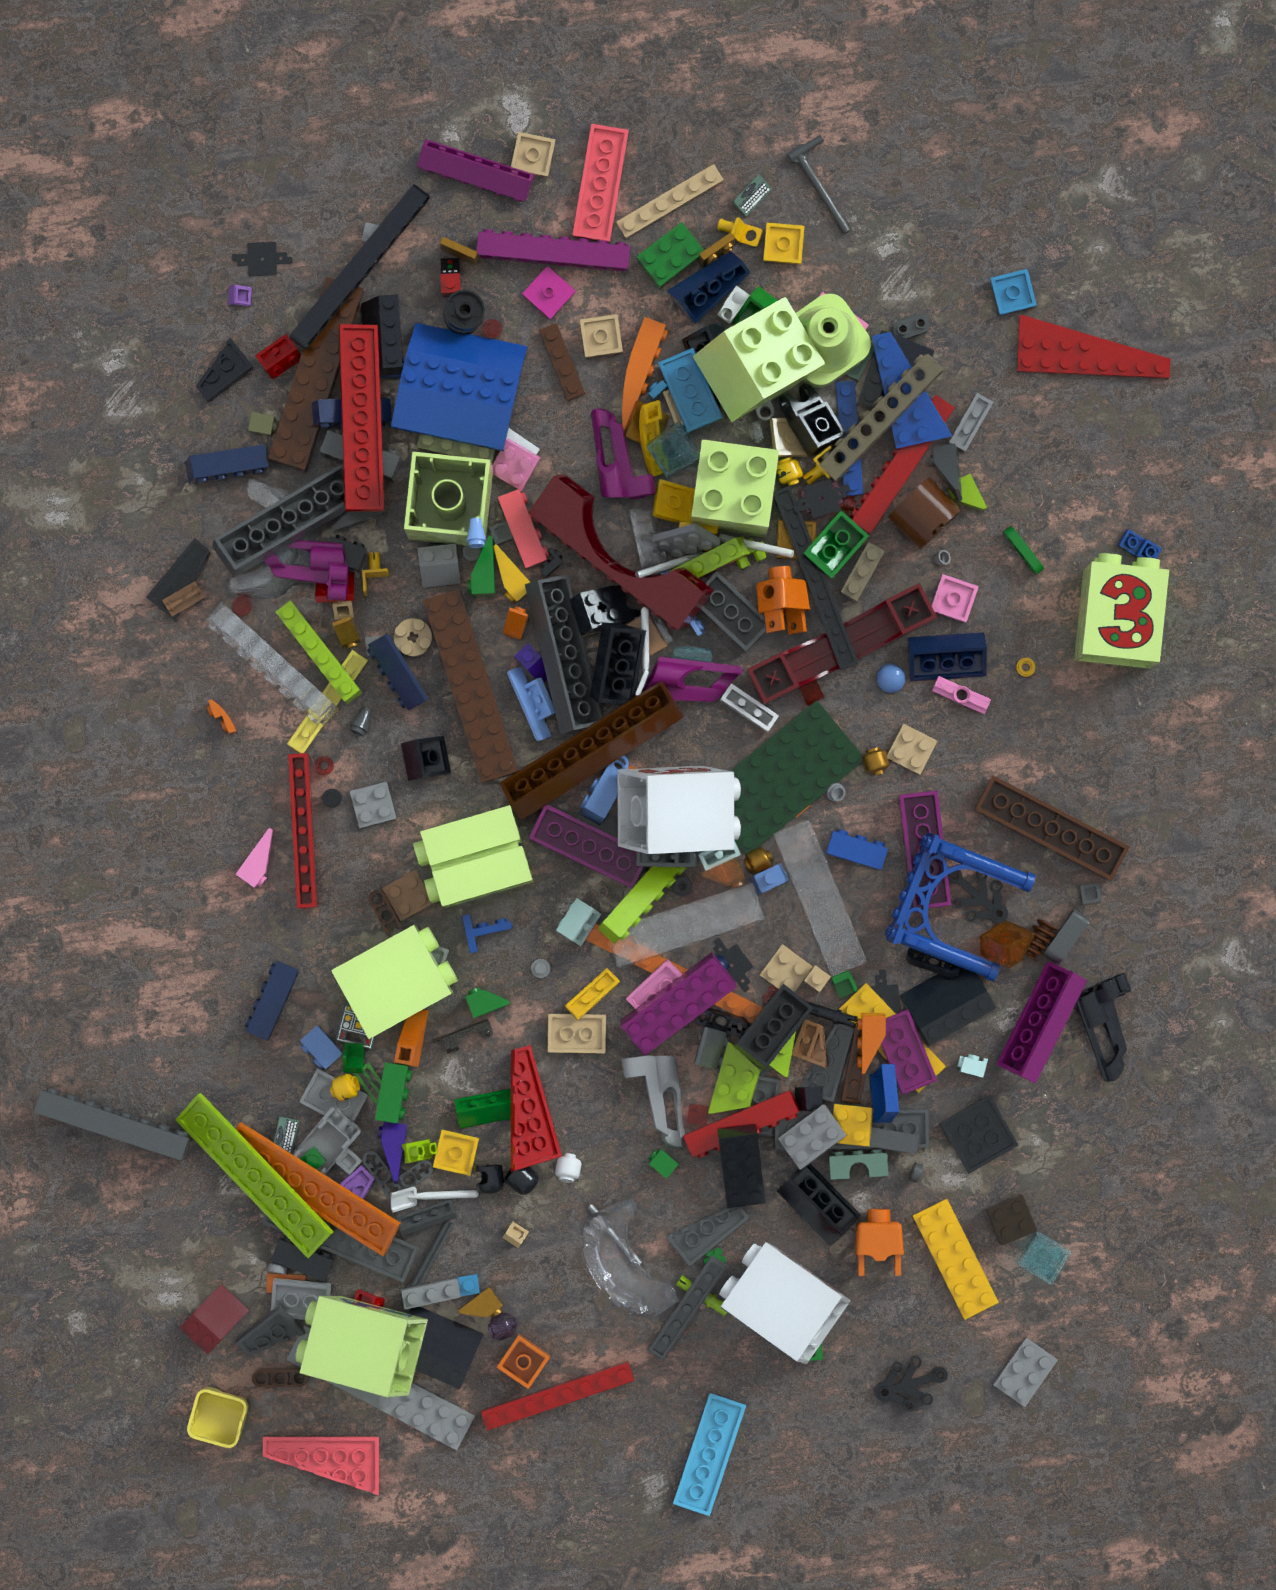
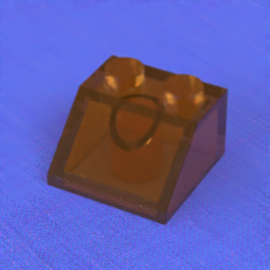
M737 857L700 874L706 880L725 887L731 886L732 889L743 885V880L746 879Z
M1005 920L980 935L981 956L1011 968L1023 960L1034 938V932Z

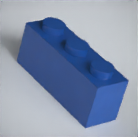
M837 829V832L833 831L825 854L881 871L888 848L884 847L885 843L876 840L870 843L866 841V837L856 835L854 838L848 836L847 831Z

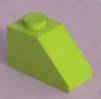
M971 474L961 478V501H958L950 489L947 490L952 500L955 499L958 504L979 511L987 509Z

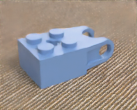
M625 756L619 758L625 762V765L620 760H616L606 767L600 779H595L589 789L591 795L587 794L579 807L582 809L580 815L601 825L618 795V768L614 764L620 765L621 769H628L629 761Z

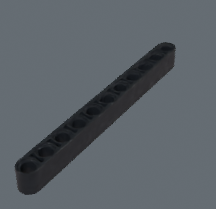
M415 184L407 191L293 330L289 337L290 340L304 350L309 348L426 205L430 198L429 194Z

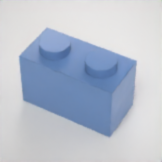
M319 1025L315 1026L300 1040L302 1043L300 1047L307 1054L311 1053L315 1057L313 1061L320 1069L322 1067L328 1069L343 1055L340 1048Z

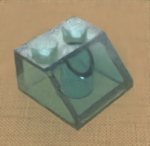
M680 421L663 430L646 446L666 478L699 459L700 452Z

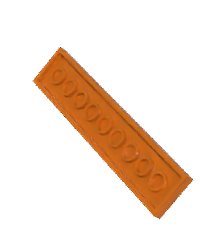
M242 1122L237 1125L236 1130L318 1216L379 1255L384 1256L387 1253L401 1224L399 1221Z

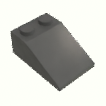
M708 1027L703 1028L694 1061L695 1065L717 1070V1066L721 1067L724 1057L721 1055L722 1048L727 1047L729 1037H726V1032Z

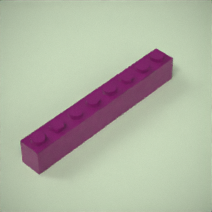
M483 229V232H478L476 250L478 258L628 272L630 246H627V243L624 242L608 244V241L597 240L594 243L584 238H578L577 241H573L569 237L562 236L558 239H551L549 235L532 237V234L521 233L520 236L513 235V232L502 231V234H499L489 229Z

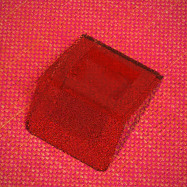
M817 680L799 689L807 706L813 704L816 700L824 698Z

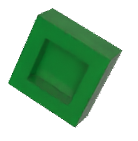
M315 1146L300 1158V1160L316 1170L327 1161Z

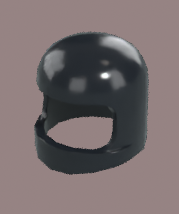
M501 1164L474 1165V1172H481V1182L476 1184L481 1193L493 1194L503 1188L504 1179Z
M525 1167L512 1172L510 1168L506 1173L504 1183L509 1185L518 1194L527 1195L537 1186L539 1178L531 1167Z

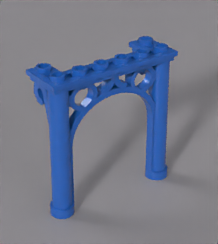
M927 832V835L922 837L920 853H917L914 857V868L907 875V886L905 889H902L899 895V900H901L899 906L895 907L892 913V918H894L892 924L886 928L885 940L893 944H903L982 975L985 979L993 982L1000 969L999 963L948 945L939 940L933 933L928 919L930 897L937 884L945 876L961 869L975 870L1026 892L1031 890L1035 881V874L1017 870L944 841L938 835ZM945 858H948L960 864L947 867V861L945 860ZM934 859H939L942 863V872L937 875H931L929 872V866ZM923 873L928 878L933 879L932 882L928 881L924 886L919 887ZM915 894L919 897V904L922 905V909L910 907ZM914 911L920 912L922 922L916 927H911L908 923L911 913ZM922 928H925L930 938L924 937L915 932L920 931Z

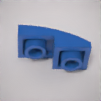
M1126 529L1117 546L1137 558L1157 559L1162 550L1156 544L1142 538L1130 529Z

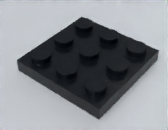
M990 1095L939 1123L968 1174L1018 1146L1016 1139Z

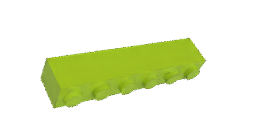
M291 600L276 611V614L345 703H351L363 693Z
M651 867L603 921L598 930L614 944L619 939L623 941L630 933L628 929L631 926L635 928L642 920L639 916L642 913L646 915L653 907L651 905L652 901H658L664 895L662 890L665 887L669 889L676 881L673 877L676 874L680 876L686 868Z

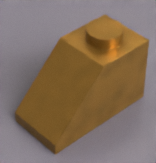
M350 616L332 623L343 648L347 647V649L356 647L358 645L357 642L361 641L353 619Z
M489 1286L458 1311L460 1314L487 1318L492 1315L494 1318L502 1312L501 1307L503 1303Z

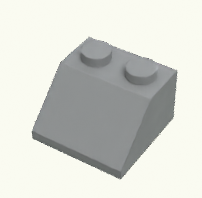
M456 544L418 548L423 588L461 584Z

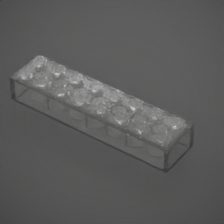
M222 602L206 619L210 622L208 627L217 635L222 633L224 635L222 639L232 648L236 646L238 648L236 652L246 661L248 659L252 660L250 663L252 667L260 674L264 671L266 673L264 677L272 685L276 686L278 684L280 686L278 690L288 699L291 697L295 699L292 703L302 712L307 710L309 712L307 716L315 724L321 723L324 726L339 708Z
M808 819L774 833V840L830 976H835L867 963L810 820Z
M752 882L643 918L635 928L631 926L628 929L630 933L623 941L619 939L614 944L608 939L617 968L621 969L763 922L765 917Z

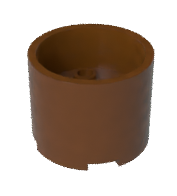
M928 477L896 507L888 518L921 550L961 510Z

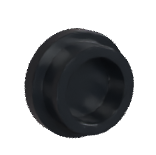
M328 789L324 792L322 799L327 807L335 808L340 805L342 796L338 790Z

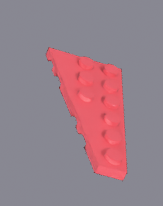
M263 1436V1457L379 1496V1436Z

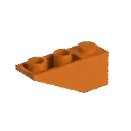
M517 606L514 609L509 608L503 635L519 641L522 640L529 622L525 609Z
M423 1009L406 1018L397 1043L394 1063L419 1067L429 1010Z
M861 1013V1018H858L857 1027L858 1030H861V1037L857 1038V1048L861 1049V1056H857V1068H861L862 1074L866 1073L886 1036L885 1013Z

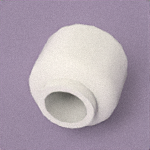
M565 1153L564 1156L559 1157L555 1168V1175L559 1178V1181L573 1183L574 1180H577L580 1177L581 1161L576 1158V1155Z

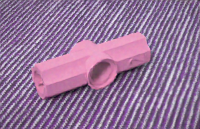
M938 676L932 692L981 714H985L991 699L971 691L965 686H960ZM957 691H964L966 699L959 700L956 696Z

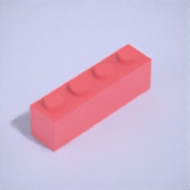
M517 489L499 496V503L525 569L528 570L545 563L549 553L545 545L541 546L539 539H542L539 528H534L532 516L528 513L529 511L525 505L528 503L525 493H520V490Z

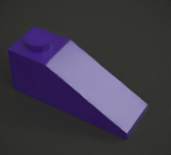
M384 1121L383 1126H379L378 1137L381 1138V1144L393 1183L398 1184L404 1150L402 1144H405L407 1125Z

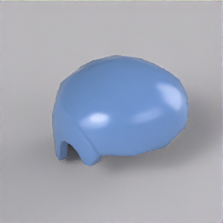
M887 663L882 665L877 671V683L884 692L892 694L903 688L905 674L899 665Z

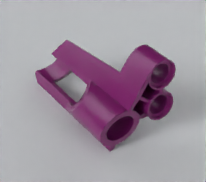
M593 409L591 417L602 497H629L633 500L656 494L653 474L633 477L623 426L616 422L615 415L605 409ZM600 426L608 427L611 430L614 452L613 464H605Z
M297 540L287 546V548H299L311 554L310 566L283 564L276 554L264 560L275 577L327 584L328 593L326 600L346 601L348 565L342 543Z
M659 657L650 677H647L641 693L662 680L675 700L716 702L743 671L740 666ZM696 670L724 672L710 688L684 684V677Z

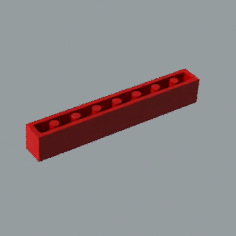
M937 395L933 399L930 397L945 423L955 407ZM933 441L898 449L895 448L892 453L895 457L891 462L887 460L881 469L884 473L880 478L878 476L871 484L874 488L870 494L868 492L865 493L860 501L863 503L860 509L855 508L850 516L869 536Z
M288 754L297 908H318L309 754Z
M625 1361L483 1409L481 1413L486 1429L490 1430L634 1381V1376L629 1361Z

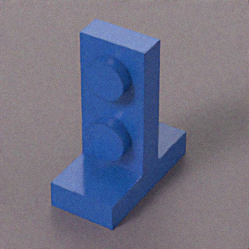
M470 914L462 915L470 953L478 952L475 937L512 929L511 921H507L506 918L495 920L494 925L488 926L487 922L476 924L477 928L473 929Z

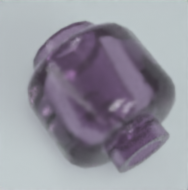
M506 1312L492 1317L488 1324L491 1337L499 1341L514 1336L516 1327H518L516 1318L514 1316L511 1317Z

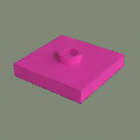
M547 266L522 295L551 320L576 291Z

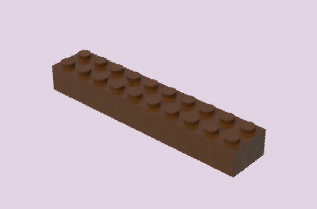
M326 277L320 297L335 279ZM358 287L309 348L303 349L268 457L271 462L307 472L321 429L320 425L313 426L312 402L318 399L331 398L340 370L339 324L355 323L364 295L363 288Z
M460 589L423 600L481 783L484 784L518 772Z
M661 680L508 777L500 785L510 806L519 818L523 820L678 722L684 716L672 694Z

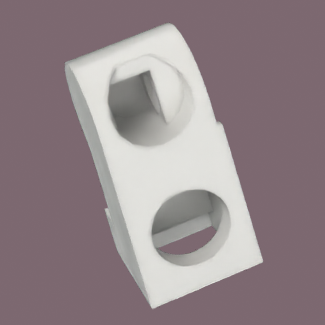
M736 286L717 316L731 324L750 295Z

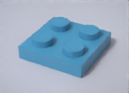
M1028 269L990 278L999 316L1037 306Z

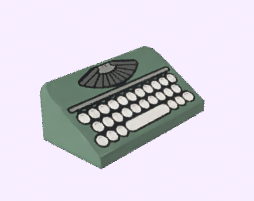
M758 175L735 198L733 205L747 217L772 191V188Z
M280 1116L274 1143L292 1154L299 1120Z

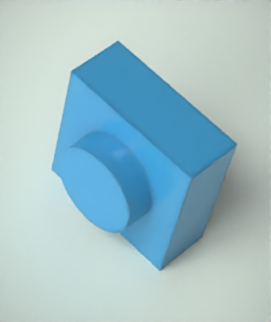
M663 380L660 383L656 381L649 388L648 396L653 401L667 389Z
M477 1274L458 1277L461 1296L480 1294Z

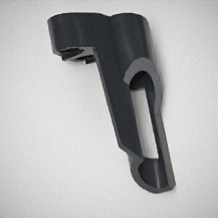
M1126 973L1108 978L1084 989L1076 1002L1102 1077L1106 1082L1117 1080L1122 1074L1125 1064L1123 1056L1127 1048L1113 998L1126 995V992L1131 991ZM1103 1023L1115 1053L1114 1058L1107 1064L1093 1027Z

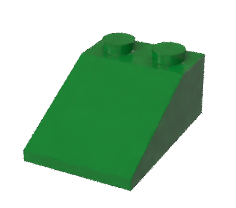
M840 510L823 527L803 554L832 579L869 535Z
M488 536L471 573V580H467L468 593H472L473 598L496 597L493 536Z

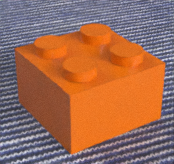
M518 1334L496 1368L529 1389L551 1355L521 1334Z

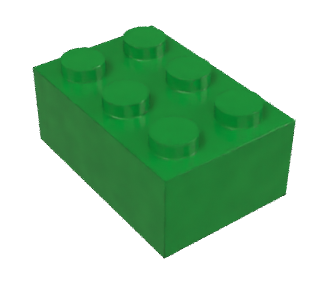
M681 222L640 253L636 261L657 288L661 290L699 261V254L704 249L683 222Z
M385 1062L375 1120L397 1124L400 1123V1120H404L406 1108H402L403 1101H407L409 1089H406V1083L411 1081L412 1070H409V1065Z

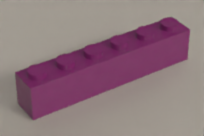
M427 139L422 145L417 167L422 168L426 172L433 171L439 173L442 177L457 179L463 184L470 183L476 185L479 189L494 191L497 195L510 196L515 201L526 202L535 174Z

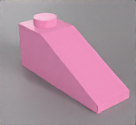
M270 827L236 873L237 876L254 888L257 886L261 887L267 879L265 875L268 870L274 830Z

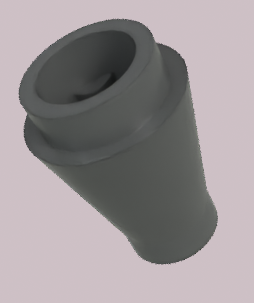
M362 706L350 724V731L356 735L364 736L368 731L373 711Z

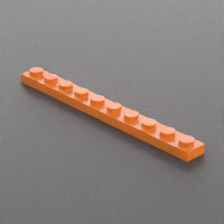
M598 924L594 925L585 939L650 973H653L667 960L626 938L623 941L619 939L614 944L598 930L600 926ZM671 962L682 974L687 971V969ZM733 992L728 993L714 1004L734 1015L746 1018L750 1023L753 1022L763 1008Z

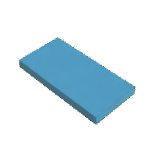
M693 348L658 362L687 433L723 419L710 386L693 358L695 355Z

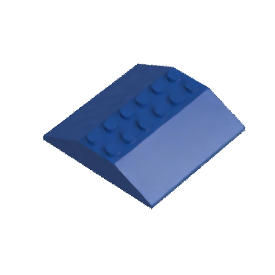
M415 323L398 387L391 428L504 451L527 346L472 334H458L448 329Z

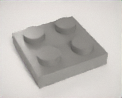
M387 782L350 791L359 828L397 819Z

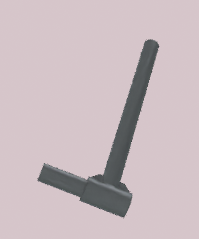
M821 135L808 143L802 144L787 153V156L792 163H800L841 230L846 234L851 229L806 160L808 151L824 142Z

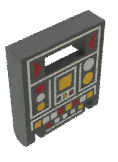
M345 999L335 1041L344 1044L359 1043L346 1039L347 1032L366 1036L364 1049L373 1050L376 1036L368 1039L348 1000Z

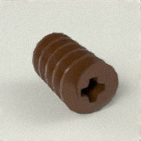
M1042 919L1036 920L1039 926H1032L1035 932H1028L1031 939H1023L1026 945H1019L1022 953L1035 962H1038L1035 955L1042 956L1039 949H1047L1044 942L1051 943L1048 936L1055 937L1052 931H1059Z

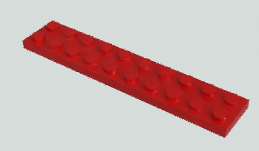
M339 324L345 511L383 512L384 489L378 325Z

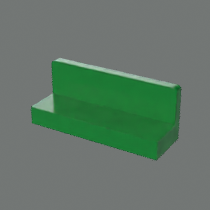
M511 1089L454 1099L460 1128L511 1119Z

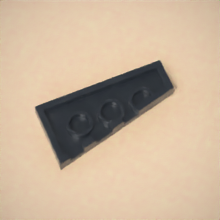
M195 538L146 596L147 599L175 622L179 613L171 616L162 600L196 580L210 550Z

